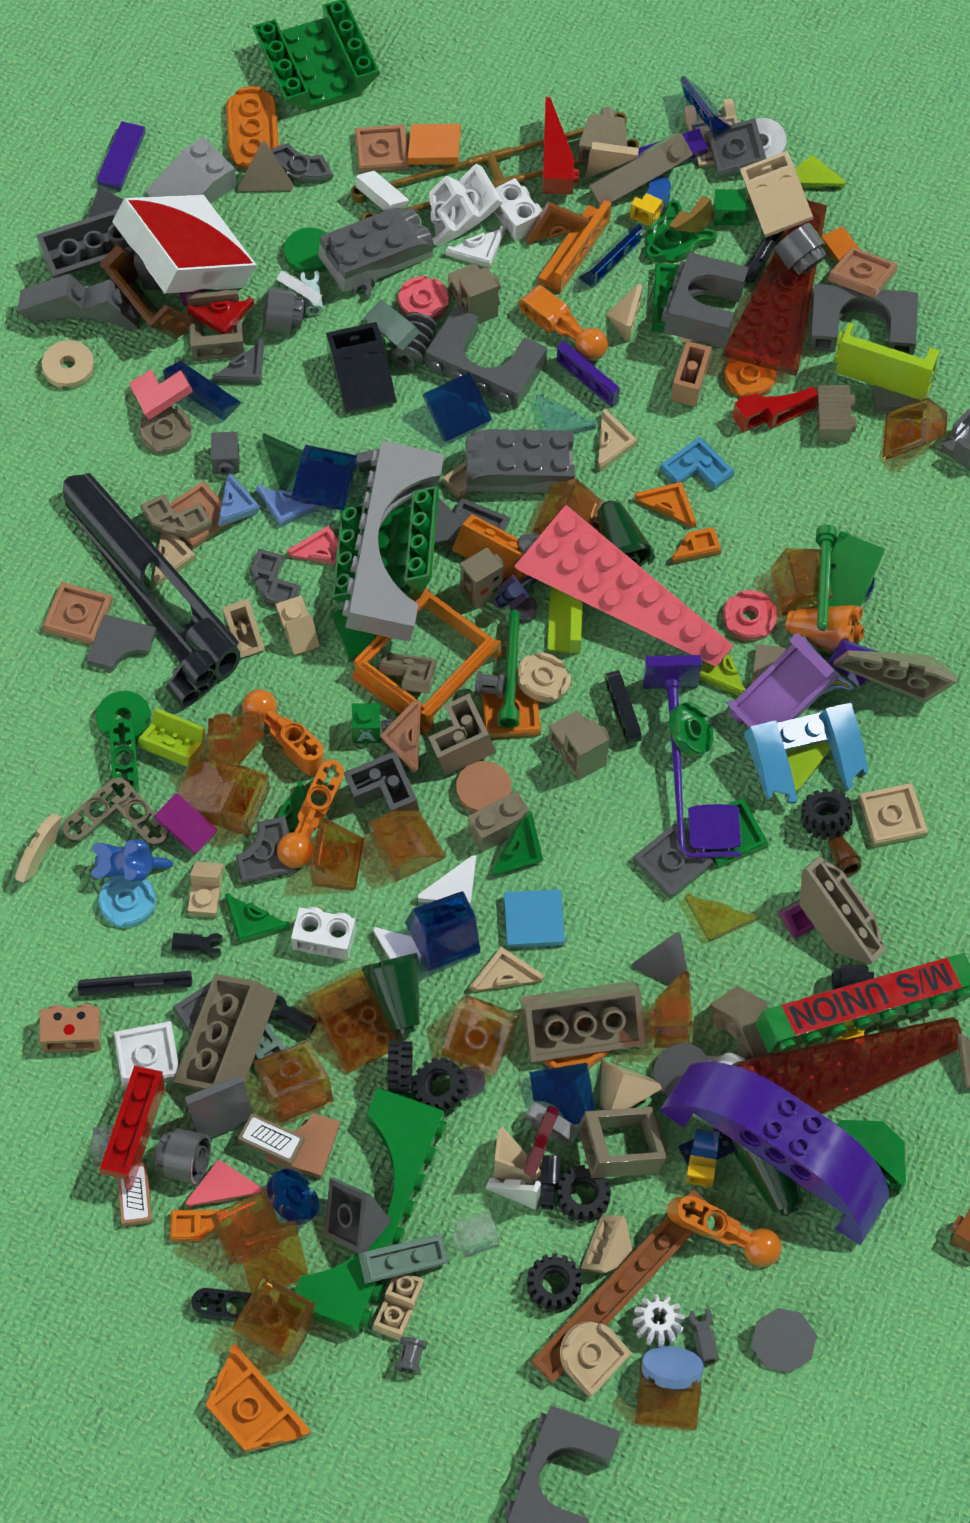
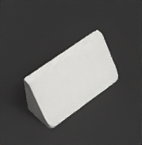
M371 171L356 176V188L382 210L403 208L409 203L408 198L377 172Z

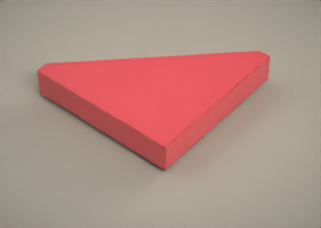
M327 526L288 549L287 555L289 558L336 565L338 537Z
M218 1159L188 1198L186 1206L192 1208L197 1205L222 1203L252 1195L261 1196L263 1188Z

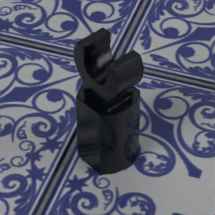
M174 932L172 952L202 954V952H206L211 957H221V949L212 948L211 945L216 942L223 943V936L219 933L203 937V934Z
M277 995L275 1003L279 1004L281 1008L279 1010H272L269 1017L274 1020L282 1019L283 1023L306 1037H310L317 1026L318 1020L293 1005L291 1007L288 1006L286 1000L282 996Z
M543 1155L540 1177L542 1188L541 1209L553 1210L554 1193L558 1189L561 1157Z

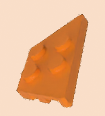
M233 1344L229 1350L226 1363L217 1377L214 1390L211 1391L205 1404L211 1414L245 1453L310 1436L312 1433L307 1425L238 1346Z

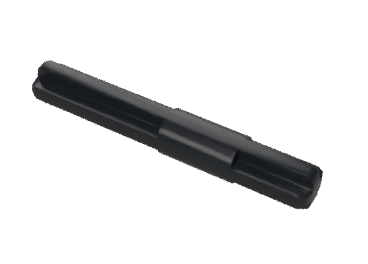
M784 231L766 238L764 235L746 266L749 267L746 283L755 282Z
M190 971L84 979L78 981L77 988L79 996L188 988L192 986L193 981Z

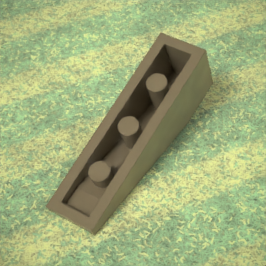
M674 133L640 153L638 158L624 163L590 184L589 188L599 206H601L604 200L613 202L678 165L693 154L682 133Z

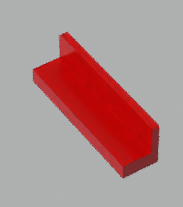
M135 1065L99 1168L100 1174L124 1179L125 1189L128 1190L133 1188L165 1091L163 1071Z

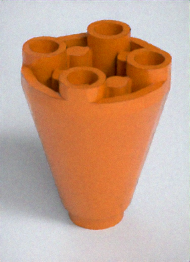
M854 605L829 607L828 628L825 631H820L817 628L818 608L790 611L786 619L787 632L792 633L793 636L796 633L802 638L805 636L813 646L830 654H833L842 639L855 644L857 641L861 642L865 631L864 626L860 625L863 608Z

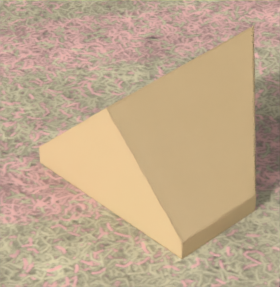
M602 1060L599 1098L601 1110L630 1108L662 1089L658 1082L648 1076Z
M503 1127L500 1128L496 1143L494 1178L501 1181L517 1179L532 1184L540 1181L541 1170L539 1168L535 1177L524 1174V1166L528 1155Z

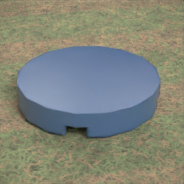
M663 1346L651 1349L644 1354L641 1370L645 1378L648 1380L649 1377L654 1379L655 1384L662 1388L686 1389L692 1386V1382L696 1381L699 1383L701 1381L704 1364L701 1358L694 1352L674 1346Z

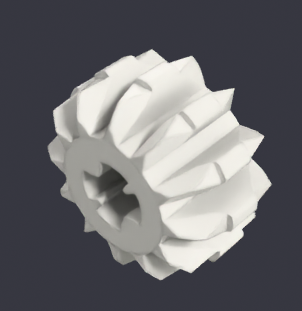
M657 1293L653 1295V1303L649 1299L643 1298V1307H636L634 1310L637 1318L633 1319V1326L639 1328L637 1331L638 1338L648 1335L646 1341L648 1345H651L653 1340L656 1339L658 1340L659 1347H663L664 1338L674 1343L676 1340L675 1334H682L683 1327L680 1323L684 1322L685 1316L678 1313L680 1310L679 1303L670 1306L671 1297L669 1295L665 1297L664 1302L660 1301ZM655 1316H658L659 1320L660 1317H663L664 1323L662 1325H659L658 1321L657 1324L653 1323V1318Z

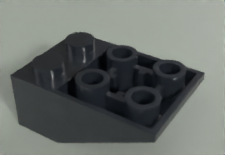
M377 322L327 332V352L345 413L349 414L397 403L384 344Z

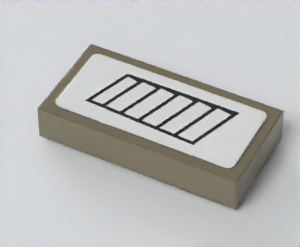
M251 1113L238 1138V1142L292 1166L305 1142V1138Z

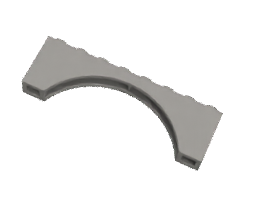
M383 440L381 441L379 451L374 450L371 466H375V471L370 470L367 486L372 488L371 492L366 491L363 507L368 508L367 514L362 513L359 529H363V535L358 534L355 550L359 551V557H353L350 571L355 573V578H349L346 594L351 595V599L345 600L342 616L347 617L345 628L410 642L415 627L418 604L405 595L388 575L380 556L378 533L386 517L397 506L412 498L413 491L438 486L444 454Z

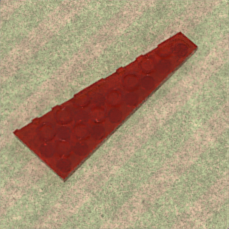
M807 200L814 219L787 229L782 240L806 223H811L822 239L827 205ZM775 252L727 342L722 356L796 376L800 365L816 267L803 275L798 274L795 269L789 271Z
M954 1017L791 1050L787 1053H777L743 1060L732 1065L754 1072L772 1081L822 1114L958 1050L957 1034H962L959 1021Z

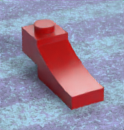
M813 386L796 393L781 396H759L756 392L750 396H743L734 403L732 418L743 433L765 422L772 430L816 409L818 393Z

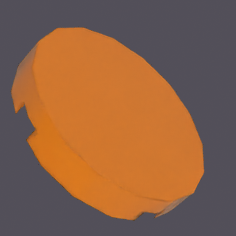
M740 352L731 357L725 367V384L731 393L740 398L750 396L756 392L759 396H765L775 384L776 370L774 364L768 357L756 355V352Z

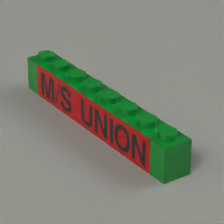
M961 953L763 1010L757 1018L755 1025L769 1054L777 1051L787 1053L801 1044L811 1046L825 1037L838 1038L849 1030L857 1029V1031H862L872 1026L873 1023L882 1021L883 1024H886L904 1014L913 1016L928 1007L937 1009L952 1000L957 1002L964 1001L970 998V963L965 953Z

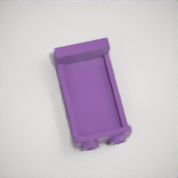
M796 633L789 640L792 645L734 702L729 700L726 703L732 709L729 715L738 724L744 721L749 728L775 720L779 723L796 719L840 675Z

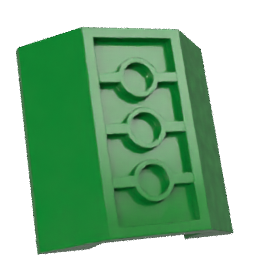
M337 0L322 5L323 18L285 30L280 29L276 19L252 26L286 103L308 111H314L357 98L380 74L347 0Z
M438 486L413 491L412 505L393 510L382 523L378 533L380 556L388 575L397 587L412 600L421 597L432 578L439 498ZM363 503L341 509L332 598L344 603L345 600L351 599V595L346 594L349 578H355V573L350 572L353 557H359V551L355 550L358 534L363 535V529H359L362 513L367 514L368 509L363 507Z

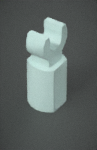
M314 271L315 278L313 280H307L305 273H301V281L321 294L318 271ZM304 297L307 315H321L323 312L322 298L317 305Z

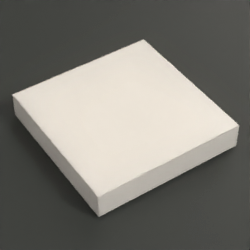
M171 1021L114 1032L123 1089L127 1088L134 1065L163 1071L164 1082L175 1079L179 1063Z

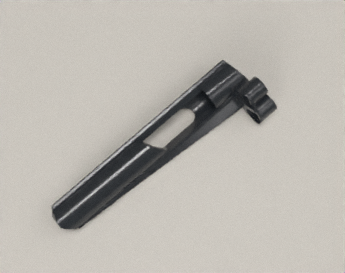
M91 473L69 476L63 483L65 505L180 661L179 667L175 668L172 672L173 676L167 683L166 690L182 708L191 706L208 693L219 679H225L234 672L241 657L240 651L237 648L239 641ZM153 562L190 604L192 620L188 624H181L175 621L145 587L144 574L149 563Z

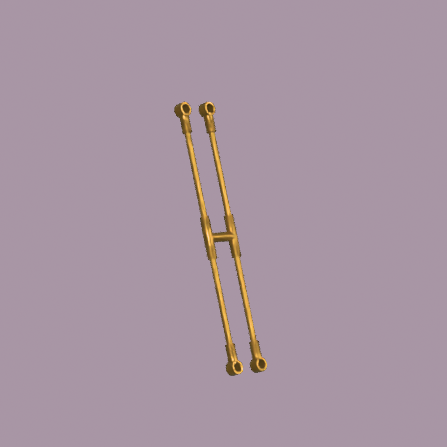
M616 112L615 117L624 118L626 127V115L622 112ZM584 128L566 132V139L582 135ZM544 139L513 148L506 147L467 158L466 161L459 162V164L448 165L388 183L393 187H397L469 166L471 168L475 164L487 163L495 180L491 182L494 188L515 178L521 184L526 180L543 176V169L524 175L520 173L504 178L497 160L511 157L518 152L543 146ZM627 139V147L639 148V142L636 139ZM578 159L574 160V167L586 164L587 162H579ZM356 185L352 187V200L356 203L364 202L367 196L356 188ZM430 201L403 209L413 208L415 211L430 208L431 205ZM366 212L363 215L362 220L376 214L373 212Z

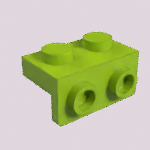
M157 708L153 712L152 723L139 737L138 747L188 767L202 750L205 728Z

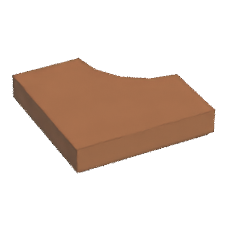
M312 1113L307 1123L299 1129L292 1131L305 1138V1142L293 1165L290 1166L268 1155L265 1157L266 1162L322 1179L341 1122Z

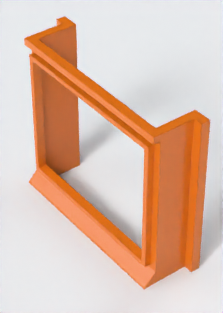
M425 588L419 599H413L418 604L417 613L423 607L427 608L478 646L475 652L425 704L421 703L420 731L427 735L434 728L433 716L490 656L498 660L504 654V650L501 649V641L494 640L430 593L428 588ZM378 635L354 660L355 673L351 676V679L400 715L417 699L369 664L393 639Z

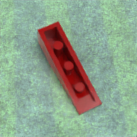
M545 97L543 194L573 195V184H578L579 169H574V157L551 97Z

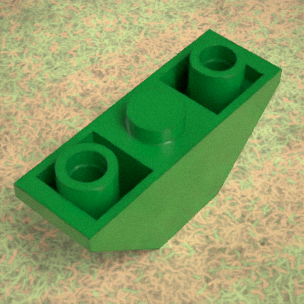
M840 1120L837 1125L866 1149L880 1167L889 1191L893 1190L899 1195L906 1183L905 1141L883 1121Z

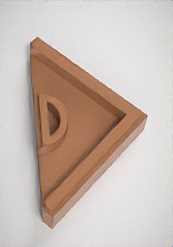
M414 700L380 735L383 741L393 751H396L398 757L414 773L418 771L421 715V703L417 700Z

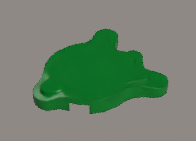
M671 200L667 204L665 214L654 221L648 229L645 256L652 262H680L687 259L689 252L694 253L700 246L715 243L717 233L713 229L706 228L702 229L699 233L671 229L669 225L677 214L682 211L681 204L676 200Z

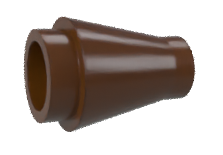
M836 835V839L831 840V837L828 839L827 842L830 846L834 866L842 870L846 877L857 873L861 869V857L845 840L844 836Z

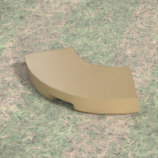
M53 813L39 826L36 831L37 835L32 839L29 847H26L15 874L16 880L24 883L36 875L45 853L56 841L62 820L61 816Z

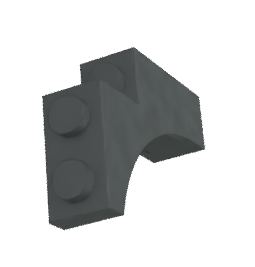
M70 274L21 289L17 309L33 325L58 318H89L109 322L129 331L139 328L141 316L120 288L111 280L85 288Z

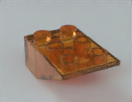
M192 761L178 794L211 824L249 837L270 791L269 775L242 765Z
M353 968L304 993L315 1018L318 1020V1024L346 1073H350L387 1054L389 1041H396L362 969Z

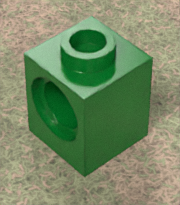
M715 189L713 203L714 225L744 226L745 216H750L751 207L750 200H746V190Z

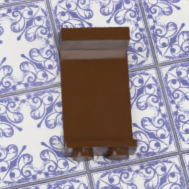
M116 245L100 262V265L150 327L174 339L185 334L188 327L194 321L167 305L158 310L135 281L139 277L134 264L135 254Z

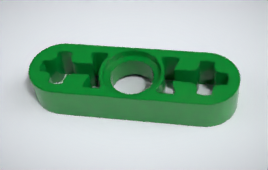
M120 718L113 721L109 727L112 779L123 778L122 773H127L129 783L134 784L132 787L138 793L139 774L136 733L133 724L129 720ZM122 726L125 727L126 731H130L125 733L126 745H121L119 735L115 734V732L120 731ZM127 752L132 755L130 764L121 766L116 762L117 756L120 753ZM117 785L113 787L116 795L120 797L125 795L122 787Z

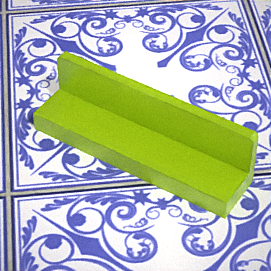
M550 586L548 652L580 654L582 601Z

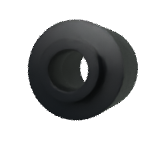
M840 965L839 968H832V990L873 979L874 972H869L868 966Z

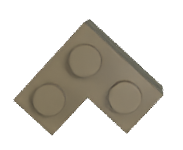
M474 263L448 273V290L459 308L478 316V324L498 317V305L501 304L498 290L501 289L497 276H492L488 267L479 269L477 264Z
M470 693L444 705L453 726L428 738L445 775L496 753Z
M577 710L549 726L550 741L578 781L607 765L610 736L605 727L602 725L599 727L594 718L592 720H589L587 717L583 718Z
M736 986L710 1003L714 1013L712 1015L713 1022L720 1030L724 1029L737 1040L739 1045L737 1051L741 1057L761 1067L780 1054V1051L768 1053L755 1025L761 1012L769 1009L766 1001Z

